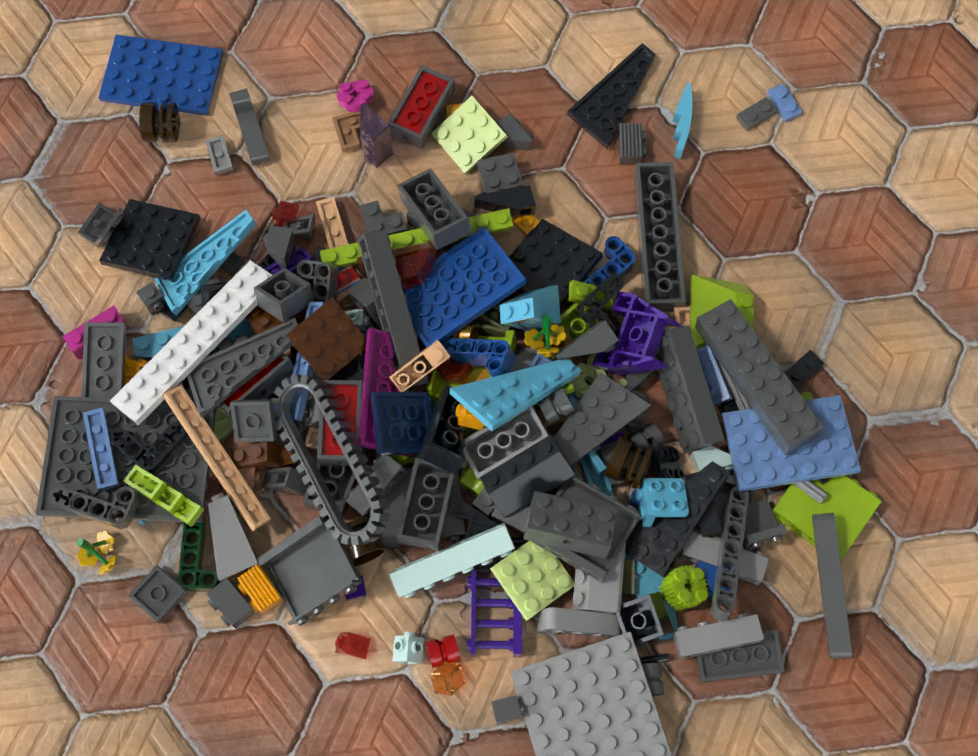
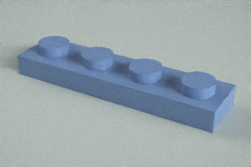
M99 408L84 412V423L97 489L103 491L118 487L120 484L112 443L109 439L110 433L105 409Z

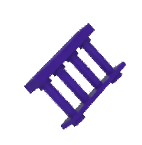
M472 570V576H468L467 588H472L471 638H467V651H471V657H475V649H509V651H513V657H521L522 614L510 597L509 599H476V586L502 585L497 578H476V570ZM476 607H509V609H513V617H509V620L476 619ZM509 628V630H513V639H509V641L475 640V629Z

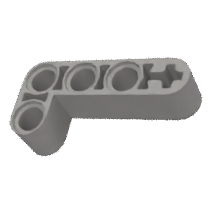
M553 607L545 608L538 612L537 633L539 634L568 633L604 638L622 635L616 614Z

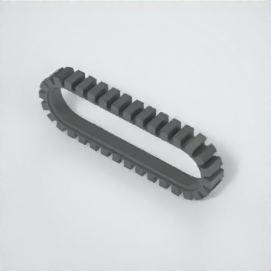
M296 374L291 375V378H285L281 382L283 387L277 386L274 391L279 398H272L273 406H277V409L273 410L274 419H279L275 423L277 431H284L280 434L282 441L289 442L285 447L288 452L294 453L290 456L293 463H301L296 467L298 473L307 474L301 479L305 485H312L307 489L310 496H318L313 500L315 506L324 507L319 511L321 518H330L324 523L327 530H334L331 535L336 540H341L340 543L346 545H365L376 541L379 538L377 534H383L387 528L381 522H389L390 514L383 513V510L390 508L389 501L381 500L386 493L383 488L376 487L380 484L377 476H370L374 473L372 466L364 465L368 462L366 455L358 454L363 450L359 443H352L357 438L354 432H347L351 429L348 421H341L345 418L343 411L336 410L340 406L337 400L331 399L334 396L331 389H325L327 384L314 376ZM303 388L308 389L314 396L371 508L368 524L358 532L350 529L344 521L291 417L290 402L292 397Z

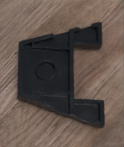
M454 495L449 514L469 519L464 540L499 525L462 498ZM498 555L492 558L493 561L486 565L479 563L473 566V570H476V572H492L490 568L500 562L501 556Z

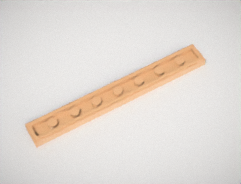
M180 385L164 393V399L251 530L254 531L271 520L270 516L208 423L200 416L197 407L183 386Z

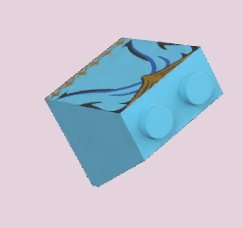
M558 285L523 292L500 305L501 325L530 331L533 328L540 329L543 328V316L546 315L551 317V326L561 324Z

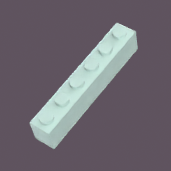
M503 523L393 569L389 575L398 596L404 595L407 598L416 594V590L422 587L426 590L435 586V582L441 579L445 582L454 578V574L460 571L463 574L473 570V566L479 563L486 565L492 562V558L498 555L505 557L512 553V549H515L506 524Z

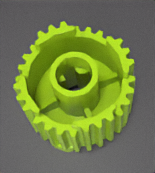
M682 565L668 571L666 576L662 578L664 581H661L662 584L659 586L661 590L659 592L663 599L667 600V604H670V607H673L676 611H684L698 606L708 597V588L706 587L707 583H705L706 579H704L703 570L698 567H691V565Z

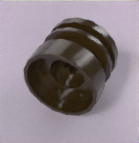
M142 102L139 112V127L141 138L144 142H157L160 135L163 142H168V140L171 142L178 141L180 115L177 103L170 102L167 104L162 102L159 110L156 102Z
M620 436L604 476L617 481L621 474H625L624 484L627 485L630 477L635 479L632 488L637 489L646 476L651 463V452L653 449L647 448L643 456L640 454L643 445L640 444L635 452L631 451L632 441Z
M370 517L359 518L346 524L350 529L358 532L368 524ZM380 536L376 541L365 545L344 544L355 567L374 560L386 551Z

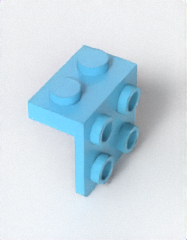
M643 478L640 487L636 490V499L640 501L638 514H640L639 519H642L643 527H651L655 517H686L688 515L689 509L683 479Z

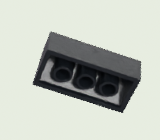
M549 435L481 476L480 479L488 495L502 515L507 518L530 504L534 491L547 494L575 477L576 474L559 443Z

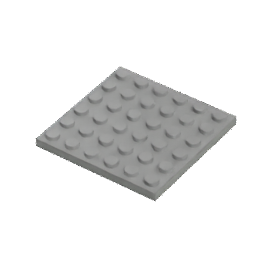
M631 632L511 671L519 700L522 699L525 711L523 715L536 756H672Z

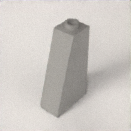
M223 493L211 497L212 501L208 503L219 581L258 564L257 557L229 495L224 496Z

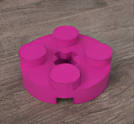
M367 80L342 83L337 93L339 106L347 108V111L350 112L365 110L368 108L367 105L370 102L373 103L375 99L373 88Z

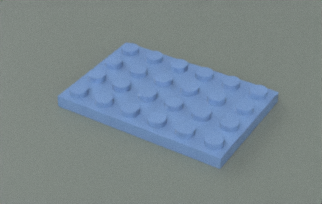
M841 396L805 400L824 428L820 436L786 456L753 409L722 413L721 419L739 492L860 473L861 469Z

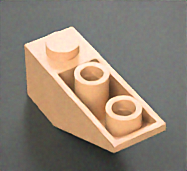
M437 339L389 378L400 392H404L450 358V355Z

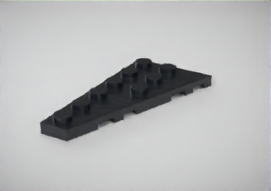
M643 43L640 44L567 111V115L608 149L656 54Z
M713 461L710 462L685 483L689 509L688 515L686 517H655L651 527H643L642 519L639 520L626 541L625 553L664 578L731 472Z

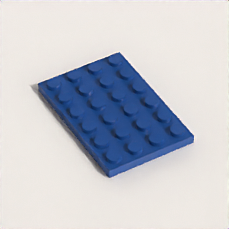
M115 35L98 98L103 102L139 107L142 102H156L159 109L162 102L167 104L175 102L179 112L208 116L223 57V50Z
M483 226L403 281L401 286L407 297L406 304L408 311L412 315L413 329L425 346L428 347L437 339L440 343L525 285L527 281Z

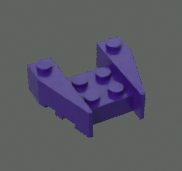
M619 291L612 307L613 311L625 317L618 336L619 340L615 344L616 347L611 351L596 353L592 365L604 372L616 375H627L666 368L667 365L656 359L655 355L666 325L680 327L681 324L635 294Z

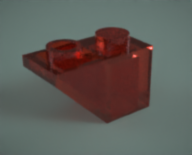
M431 248L421 249L417 253L396 260V269L401 276V284L405 290L424 283L436 262V257Z

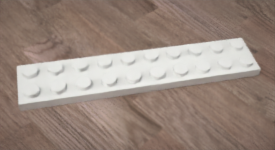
M250 260L110 402L139 426L164 400V393L176 388L258 305L254 287L272 275Z

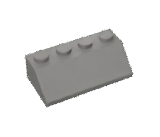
M626 542L602 583L576 568L573 610L607 614L620 613Z

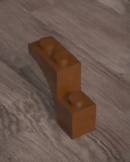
M268 441L232 448V461L238 469L252 467H291L296 469L301 464L293 463L290 456L294 453L288 452L285 445L278 446Z

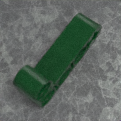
M205 516L203 523H195L192 527L185 522L183 523L178 582L185 590L190 592H210L221 582L214 571L202 570L206 532ZM197 535L198 540L194 544H190L189 539ZM190 556H196L194 563L187 564V559ZM189 576H194V581L190 585H185V579ZM215 577L214 583L207 586L205 583L207 578Z

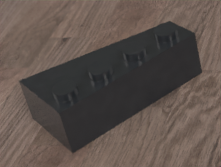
M446 384L437 397L418 458L455 475L465 462V455H463L465 447L463 431L465 427L458 425V416H456L457 405L461 403L450 394V388L452 387Z

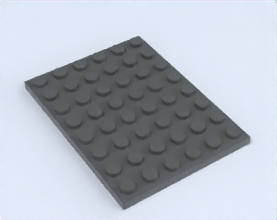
M54 396L36 515L85 518L63 511L50 501V493L56 487H64L110 503L113 502L117 491L121 487H130L123 480L137 464L112 444L120 486L103 491L97 489L84 423V412L104 408L109 433L115 428H123L145 447L149 448L171 423L180 422L166 400H163L138 426L110 402L112 398ZM216 407L203 417L213 432ZM174 429L175 434L180 435L182 433L180 429ZM117 435V440L126 445L127 441L122 436ZM187 435L186 439L158 470L150 474L164 481L168 486L205 510L209 465L190 436ZM167 436L172 443L175 442L170 436ZM161 443L158 450L160 452L167 451L169 443ZM138 445L132 446L129 453L131 455L138 454L140 447ZM145 456L142 457L147 465L152 466L154 464L152 460L147 459ZM133 489L139 495L140 502L132 520L183 522ZM132 494L127 495L124 498V502L131 500ZM66 497L60 498L69 502V500ZM81 501L77 509L82 508L85 505V501ZM99 508L96 514L101 515L105 508ZM204 511L195 523H203ZM121 513L117 515L116 519L122 520L124 514Z

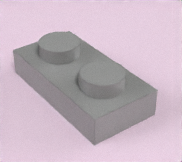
M221 135L205 140L215 175L233 171L224 136Z

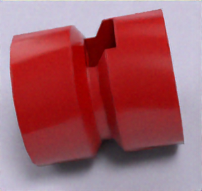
M454 634L444 636L442 641L438 639L426 641L432 669L443 666L445 661L449 664L461 661Z

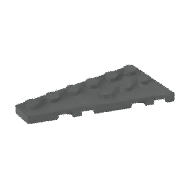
M296 318L205 357L187 378L198 412L202 418L293 346L285 335L299 325Z
M600 372L554 439L559 443L572 466L618 433L628 423L634 421L644 411L650 409L651 405Z

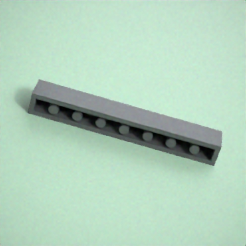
M386 230L364 233L357 239L382 331L389 332L394 353L392 357L394 367L399 370L421 352L417 343L418 336L413 329L412 315L408 311L407 297L402 290L401 276L396 269V258L392 255L391 241L389 236H387ZM428 374L407 390L429 383Z

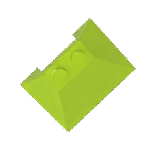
M691 275L690 331L696 350L707 345L695 328L697 317L730 299L754 330V295L745 284Z

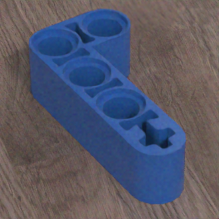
M610 236L607 238L604 246V255L609 261L583 283L594 285V282L601 283L606 277L611 275L607 272L610 270L623 278L633 269L635 254L620 238ZM609 246H615L617 249L612 250ZM622 259H627L630 263H624ZM611 280V281H612V284L609 285V286L606 287V288L609 289V288L612 287L617 281H616V280Z
M449 338L441 342L450 355V358L446 360L448 364L485 366L491 377L510 373L516 359L509 343L505 340Z

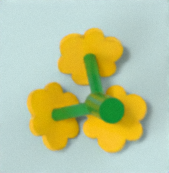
M546 315L543 316V329L539 333L534 328L526 331L524 343L527 346H531L533 350L537 349V353L542 354L543 357L554 356V353H558L559 349L556 347L552 348L550 345H560L561 341L566 339L567 334L564 332L565 328L556 324L551 326V317ZM543 334L545 335L546 347H544V342L542 341Z
M107 530L97 533L98 541L91 544L83 538H79L76 542L80 546V552L76 554L79 564L83 567L88 565L94 566L96 561L100 560L103 563L99 568L100 575L105 571L109 573L113 570L117 561L115 555L106 560L99 551H96V547L101 548L103 554L114 550L115 538L113 535H109Z

